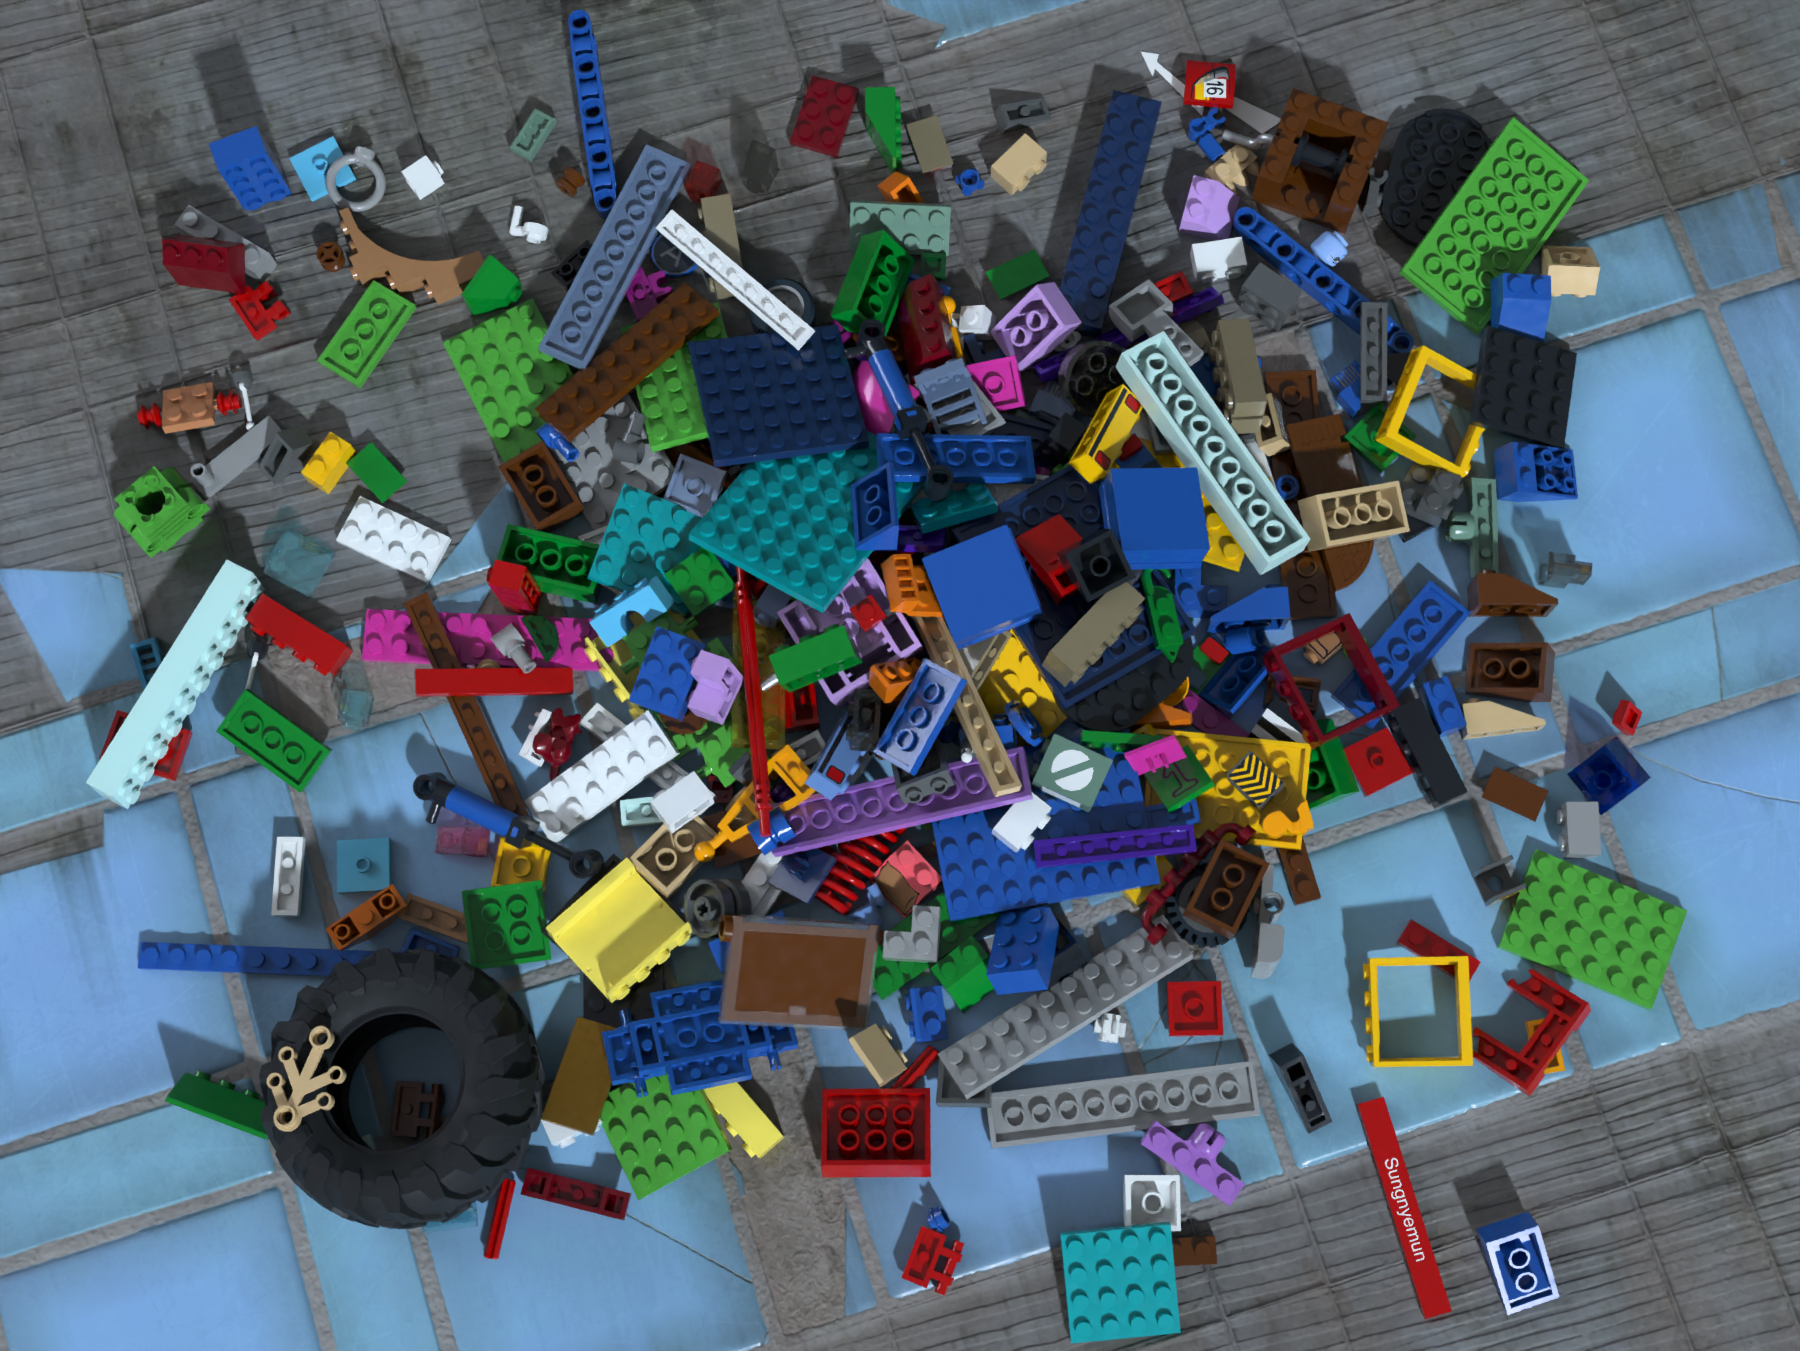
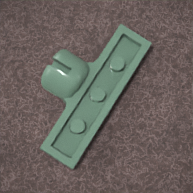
M1471 477L1468 480L1469 510L1468 512H1450L1449 519H1444L1443 528H1450V531H1443V535L1448 542L1465 543L1469 546L1470 576L1473 579L1482 570L1490 569L1499 573L1496 479Z

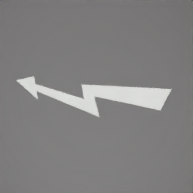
M1141 52L1152 77L1156 69L1184 97L1185 85L1157 62L1159 54ZM1234 97L1233 109L1225 108L1262 134L1277 125L1281 118L1237 97ZM1192 105L1201 115L1203 114L1204 106Z

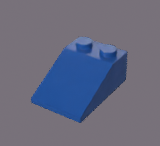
M1502 273L1490 280L1491 326L1544 343L1551 305V276Z
M1280 584L1265 585V588L1255 591L1214 614L1209 620L1206 634L1227 633L1229 629L1248 625L1259 626L1263 631L1284 630L1290 619L1288 587H1281Z
M1528 1211L1476 1229L1484 1256L1507 1315L1559 1297L1539 1225Z

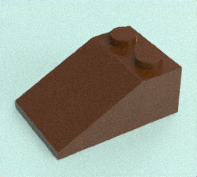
M1495 570L1480 571L1467 586L1468 611L1471 612L1468 617H1547L1558 605L1557 598L1505 573H1496Z
M1547 642L1470 643L1465 693L1521 702H1551L1555 652Z

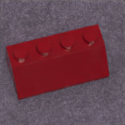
M932 273L909 282L896 309L911 385L916 384L914 376L919 375L921 371L927 368H937L944 365L950 359H957L948 311L943 299L944 291Z

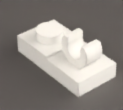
M542 709L541 713L535 712L534 715L538 719L534 726L529 724L528 728L532 731L529 733L519 753V756L539 767L542 766L544 759L541 755L534 752L533 739L536 734H547L550 730L552 712Z

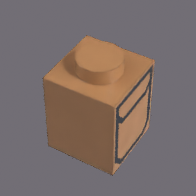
M1336 632L1303 646L1302 650L1304 651L1303 655L1310 663H1316L1321 667L1343 645Z

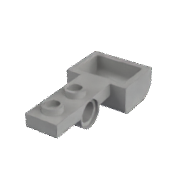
M1149 279L1109 305V315L1112 322L1131 342L1144 333L1151 338L1164 331L1189 367L1204 357V352L1170 318L1173 314V303Z
M1274 865L1268 866L1258 887V898L1254 897L1252 913L1257 914L1250 978L1266 979L1272 976L1283 953L1284 927L1270 924L1280 918L1285 906L1283 897L1277 892H1272ZM1270 903L1275 905L1277 911L1272 912L1267 910L1265 908V904Z

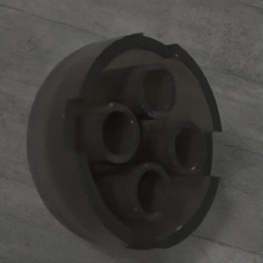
M1101 339L1087 340L1074 346L1063 358L1058 372L1059 390L1065 402L1076 412L1093 418L1106 393L1117 388L1119 384L1125 381L1116 369V365L1121 353L1126 350L1116 343ZM1114 368L1116 370V375L1112 373V370Z

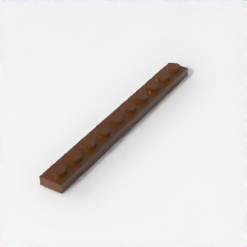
M425 592L404 602L403 604L433 669L463 668L430 594ZM446 696L494 803L519 816L527 815L531 817L477 697Z

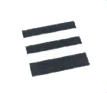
M1276 696L1247 737L1306 743L1297 720H1294L1289 712V706Z

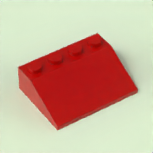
M930 1088L822 1089V1178L931 1177ZM893 1095H899L894 1099H890Z

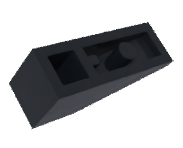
M1293 1043L1269 1054L1277 1076L1307 1133L1309 1134L1331 1123L1332 1119L1304 1054Z

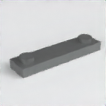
M1362 302L1360 305L1359 403L1385 404L1387 401L1388 303Z

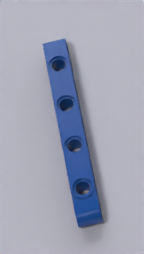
M575 10L568 17L589 177L598 214L602 219L606 220L618 198V185L595 34L589 14L584 10ZM578 24H585L583 27H576ZM585 68H592L588 72H583ZM593 112H598V113H599V114H598L597 116H595V117H590V116H589V115H590L591 113H593ZM605 157L604 161L596 162L597 158ZM606 202L613 203L608 208L602 207V205Z
M1250 207L1238 209L1233 220V232L1238 237H1242V240L1258 255L1360 335V318L1357 317L1356 312H1360L1362 302L1371 301ZM1245 219L1249 221L1250 224L1243 225L1239 222V220ZM1285 250L1289 255L1282 256L1277 251ZM1324 281L1328 286L1320 287L1316 282ZM1387 315V354L1411 352L1414 346L1413 337ZM1395 344H1403L1406 347V350L1397 349Z

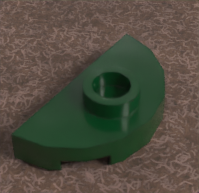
M530 614L521 617L547 663L555 656L559 649L560 637L556 626L548 618Z

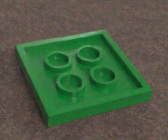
M542 880L461 891L471 965L479 969L551 960L549 939L541 933V930L547 924Z

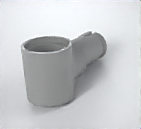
M512 623L490 638L502 655L512 658L523 673L527 674L536 667V663L524 649L525 640Z

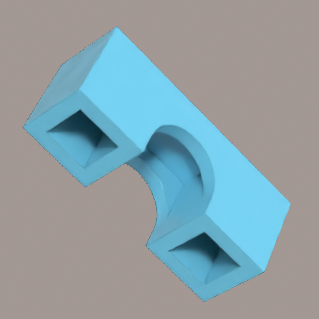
M657 576L649 581L647 578L642 579L633 586L635 590L628 593L625 590L613 599L615 602L608 606L607 603H604L594 610L596 615L589 623L607 647L625 637L634 628L635 625L629 618L628 611L640 613L648 623L666 612L675 602Z

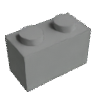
M1565 802L1562 804L1560 809L1557 810V823L1561 825L1562 835H1559L1558 848L1559 851H1563V858H1596L1601 855L1598 802Z

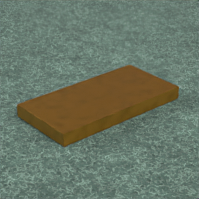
M577 1017L541 1117L543 1121L594 1136L612 1085L602 1041V1032L617 1028Z

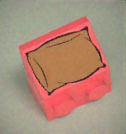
M908 840L891 854L874 873V876L869 879L872 884L876 883L883 896L904 919L913 912V905H921L942 885L941 876Z

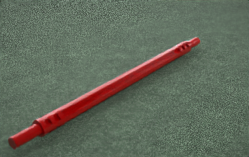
M736 566L737 583H735L755 811L759 814L760 836L769 837L771 836L769 811L772 808L751 582L748 581L747 572Z

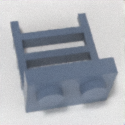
M963 358L950 359L942 366L927 368L921 371L919 375L914 376L916 385L924 397L928 412L932 415L931 421L936 434H942L944 431L980 418L982 424L987 423L971 373ZM971 391L972 396L937 410L933 409L935 404ZM974 404L977 408L974 411L938 424V418Z

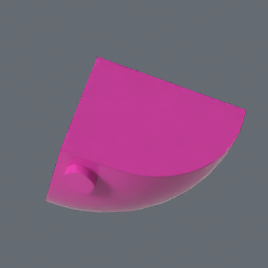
M861 361L855 369L852 379L866 430L874 435H877V433H890L894 420L892 412L869 362ZM907 383L916 404L920 405V391Z

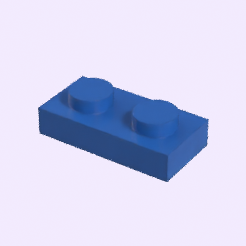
M1196 798L1170 814L1163 803L1145 807L1149 829L1201 824Z

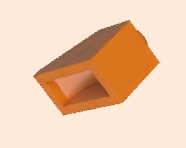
M897 171L877 186L886 202L925 203L910 177Z

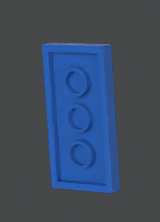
M924 658L873 752L916 776L968 681Z

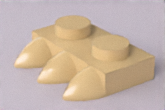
M1236 144L1204 172V176L1208 179L1219 181L1237 195L1233 182L1237 185L1248 187L1249 179L1245 171L1251 175L1258 176L1261 167L1257 162L1258 157L1249 148Z

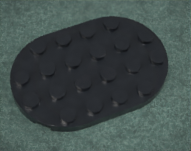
M1433 109L1411 119L1400 131L1388 167V177L1382 190L1381 209L1388 227L1405 243L1413 247L1419 245L1491 146V139H1488L1482 130V125L1478 121L1457 110Z
M1189 637L1183 641L1184 643L1179 647L1173 663L1162 653L1065 710L1061 708L1054 697L1055 702L1061 712L1073 724L1084 730L1103 732L1126 730L1171 695L1186 680L1193 663L1192 639Z

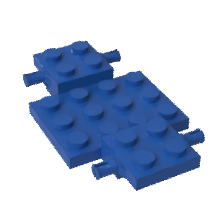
M725 978L650 993L654 1017L632 1022L631 1011L626 1009L625 1018L624 1010H621L619 1015L622 1026L615 1030L602 1032V1041L612 1086L628 1082L635 1083L637 1097L642 1098V1092L643 1097L649 1094L645 1081L649 1078L666 1075V1073L671 1095L751 1080L752 1072L749 1058L768 1056L770 1069L775 1071L776 1067L779 1070L782 1068L778 1054L798 1049L794 1025L722 1020Z

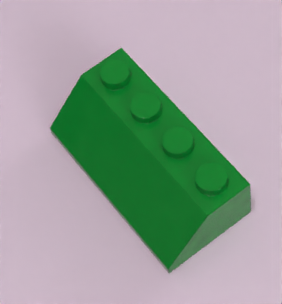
M884 229L861 237L830 316L847 331L859 334L863 321L867 319L878 320L885 326L884 336L886 338L915 260Z
M511 524L507 525L497 560L526 566L541 592L597 604L602 584L589 580L587 577L599 549V544Z
M196 1070L195 1074L185 1072L165 1099L167 1103L269 1140L261 1118V1110L266 1107L265 1102L260 1100V1094L245 1089L241 1093L234 1090L235 1084L221 1079L219 1084L210 1081L211 1075Z

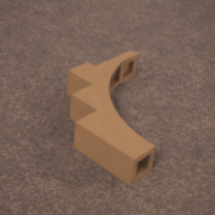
M349 207L339 211L343 219L339 221L344 234H350L353 240L348 242L354 254L349 257L353 265L349 267V270L354 280H360L364 287L369 286L373 280L378 282L387 278L392 290L397 288L400 295L403 296L424 286L429 299L434 297L437 304L440 305L460 296L484 263L479 250L462 257L441 261H422L398 256L376 245L360 231Z

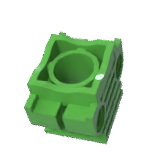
M153 466L114 498L119 504V507L114 512V517L150 558L154 557L161 550L165 553L183 535L204 521L202 516L211 510L174 467H168L160 472ZM161 503H165L163 504V508L160 512L156 513L155 515L152 514L153 510L158 505H160Z

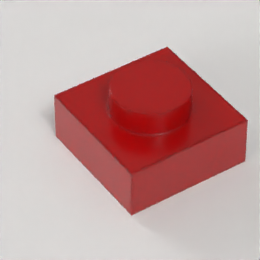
M872 594L849 609L864 632H867L887 618Z
M1621 700L1614 713L1612 724L1623 734L1633 736L1642 712L1630 701Z

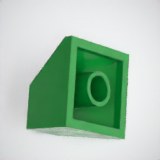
M489 254L461 296L469 312L475 316L509 308L513 302L515 303L519 300L523 287L513 273Z

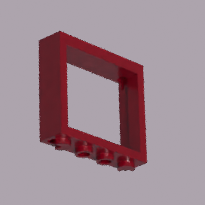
M1350 613L1280 644L1262 656L1266 670L1275 679L1279 694L1285 698L1292 718L1297 720L1302 730L1303 739L1311 746L1312 750L1383 717L1400 706ZM1336 632L1377 709L1322 734L1281 656Z

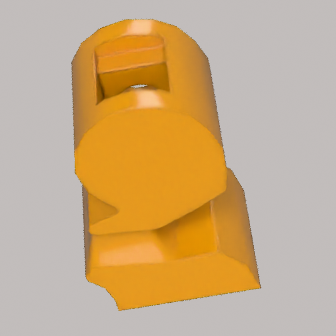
M1307 800L1297 808L1299 818L1295 822L1290 821L1282 811H1275L1267 815L1263 821L1265 835L1272 839H1278L1286 831L1292 836L1306 835L1308 831L1314 829Z

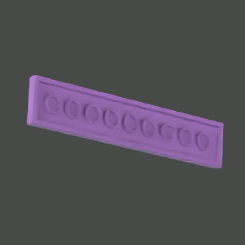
M1023 746L1006 750L1022 787L1018 792L998 797L994 796L977 757L972 758L969 763H965L962 760L948 763L954 785L948 787L942 794L933 793L927 795L915 804L910 802L907 804L903 803L896 789L894 776L848 786L842 795L837 793L832 800H829L820 793L811 795L803 803L784 813L797 836L786 843L778 842V848L773 850L772 854L775 857L1031 800L1033 796L1025 750ZM786 801L771 804V808L774 809Z

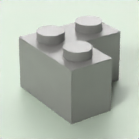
M913 905L911 932L884 931L883 959L888 961L937 963L939 957L941 908Z

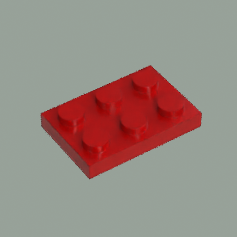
M120 710L116 711L99 759L107 750L129 713ZM181 728L179 734L171 739L166 755L159 759L154 766V776L176 781L193 734L190 730Z

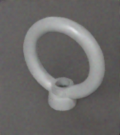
M357 146L353 154L341 156L329 167L325 180L326 189L330 198L343 209L349 207L352 212H361L371 209L382 199L386 189V179L382 168L373 160L375 156L374 151ZM354 163L360 167L369 168L373 172L376 179V187L368 199L361 202H352L339 194L336 188V176L346 165Z

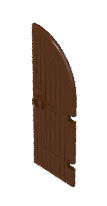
M1340 413L1284 426L1305 498L1362 487L1349 441L1342 443L1340 436L1346 435ZM1374 540L1321 549L1334 592L1348 587L1362 575L1370 561Z

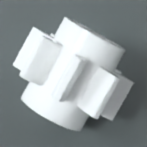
M1105 1013L1101 1016V1020H1094L1093 1033H1098V1041L1118 1043V1038L1125 1036L1126 1023H1121L1120 1015Z

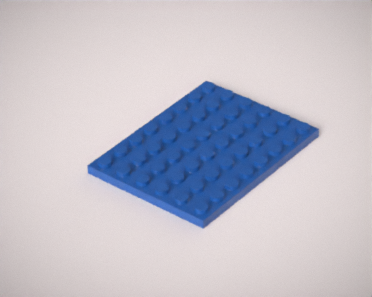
M1128 728L1118 733H1130ZM1080 737L1068 739L1072 742L1080 744ZM1044 743L1038 747L1032 745L1023 746L1029 775L1035 762L1039 764L1042 762L1044 755L1040 751ZM1102 747L1100 751H1094L1112 759L1113 762L1089 813L1031 786L1032 792L1052 808L1048 814L1052 818L1042 830L1037 827L1032 834L1035 838L1034 840L1149 829L1138 771L1133 770L1124 753L1113 752L1112 748ZM961 757L947 759V763L961 761ZM1029 777L1030 784H1032L1033 778ZM1013 804L931 822L949 921L1160 884L1155 856L1036 869L1033 842L1026 850L1020 848L1015 853L992 834L993 828Z

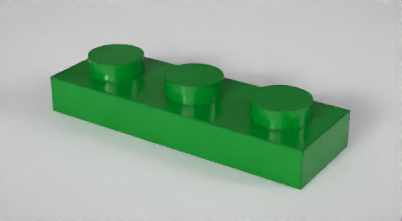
M1082 730L1079 745L1086 746V748L1092 751H1100L1102 747L1112 748L1113 752L1125 753L1128 752V749H1137L1162 739V735Z

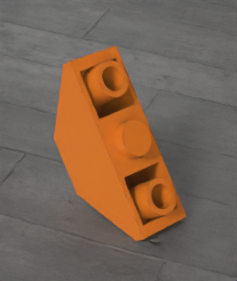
M914 657L873 664L870 668L869 685L884 703L899 701L905 695L922 662Z
M391 884L325 930L338 950L343 951L369 940L390 926L399 914L404 911L407 904L394 884Z

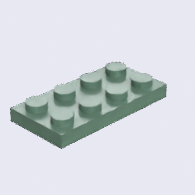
M851 200L849 252H856L863 235L884 229L908 254L921 255V252L946 253V256H949L951 204Z

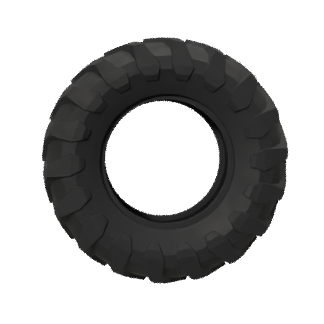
M389 948L377 949L375 953L353 965L347 960L334 964L331 973L319 987L314 988L306 985L297 993L295 1008L290 1020L277 1022L271 1032V1062L261 1066L259 1075L266 1106L261 1110L262 1124L276 1151L275 1154L279 1164L302 1191L327 1210L347 1220L376 1228L381 1226L390 1229H413L426 1226L427 1222L440 1221L445 1223L455 1219L469 1209L476 1200L481 1203L489 1200L508 1175V1171L516 1172L524 1162L531 1134L538 1130L542 1117V1088L545 1082L544 1066L534 1031L524 1012L514 998L507 994L496 980L488 976L481 969L454 956L449 958L440 953H434L433 950L414 949L406 950L405 953H392ZM317 1026H324L334 1033V1043L330 1048L324 1050L312 1079L328 1072L332 1066L343 1068L346 1071V1079L340 1084L330 1083L304 1095L300 1104L315 1100L319 1093L326 1092L335 1099L334 1106L330 1110L319 1109L302 1117L300 1125L295 1130L290 1132L281 1131L274 1124V1113L278 1106L272 1089L267 1086V1077L274 1072L284 1076L286 1084L283 1088L289 1101L293 1089L284 1063L278 1058V1053L285 1046L294 1048L298 1053V1058L295 1061L301 1074L313 1047L309 1041L310 1032ZM412 1027H427L443 1031L455 1047L461 1069L460 1090L451 1114L433 1135L419 1144L395 1151L372 1149L358 1134L349 1108L350 1085L359 1062L374 1044L396 1031ZM324 1034L321 1037V1044L327 1041V1034ZM291 1051L285 1053V1060L291 1058ZM337 1070V1071L334 1072V1074H333V1079H334V1080H336V1079H338V1078L340 1077V1071H339V1070ZM278 1076L274 1078L273 1086L279 1084L280 1078ZM327 1096L322 1099V1106L328 1104L329 1099ZM290 1112L285 1114V1121L288 1123L292 1120V1113Z

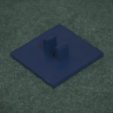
M817 848L785 855L768 883L810 904L837 859Z

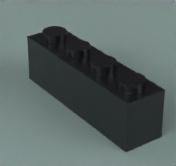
M1421 698L1406 703L1387 715L1389 718L1387 719L1389 729L1393 734H1397L1400 740L1399 748L1404 757L1408 756L1412 764L1410 767L1413 772L1412 774L1417 781L1420 780L1424 788L1422 793L1426 802L1432 804L1433 808L1436 809L1463 797L1468 791Z

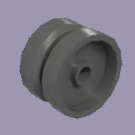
M735 878L700 879L693 883L687 891L684 901L686 922L691 925L692 932L701 938L719 937V921L723 914L743 916L742 921L750 920L751 899L749 892L743 883Z

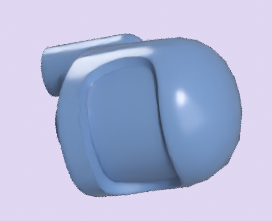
M873 883L863 889L865 892L863 894L865 904L846 915V919H851L855 928L867 929L868 924L880 925L879 930H881L883 926V920L877 908L882 909L884 907L885 898L878 885Z

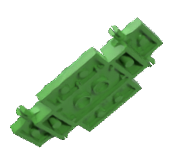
M668 611L648 623H643L622 638L629 647L633 658L621 665L620 668L625 675L638 666L641 668L657 626L688 637L686 632L699 625V623L692 615L689 619L679 624ZM718 637L707 644L710 647V653L729 659L743 675V672ZM744 680L723 725L708 720L701 730L693 734L680 735L670 731L661 721L659 714L652 711L680 753L674 757L675 761H679L698 748L705 761V765L695 771L701 780L712 773L719 778L726 789L738 781L728 770L746 751L750 754L748 725L742 718L747 713ZM639 706V708H640V709H643L645 712H646L647 710H649V709H646V708H643V707ZM765 722L764 733L766 735L773 730L771 729L769 724Z

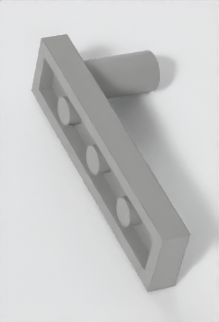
M268 415L206 466L201 463L194 464L190 470L192 477L189 479L208 500L267 452L276 432L282 431L281 428Z

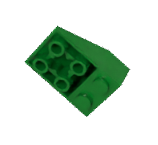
M865 87L867 133L892 174L897 171V168H902L901 98L896 96L895 87Z

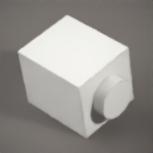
M426 155L401 171L406 182L420 200L444 184L441 177L444 173L436 161L431 162Z
M985 305L961 306L958 330L965 336L974 333L976 340H994L990 331L995 327L996 315Z

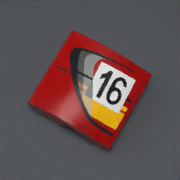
M1187 60L1183 104L1233 109L1236 64Z

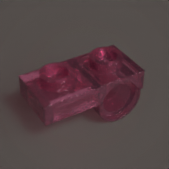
M438 827L435 853L441 855L488 857L490 830L484 827Z

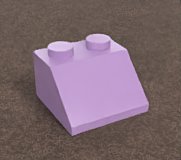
M1194 175L1179 232L1212 241L1229 239L1240 197L1219 181Z

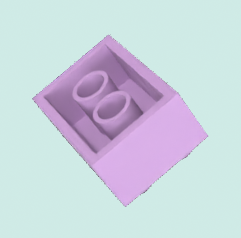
M1055 282L1037 284L990 333L1005 356L1016 355L1019 371L1032 369L1033 364L1044 360L1082 322Z

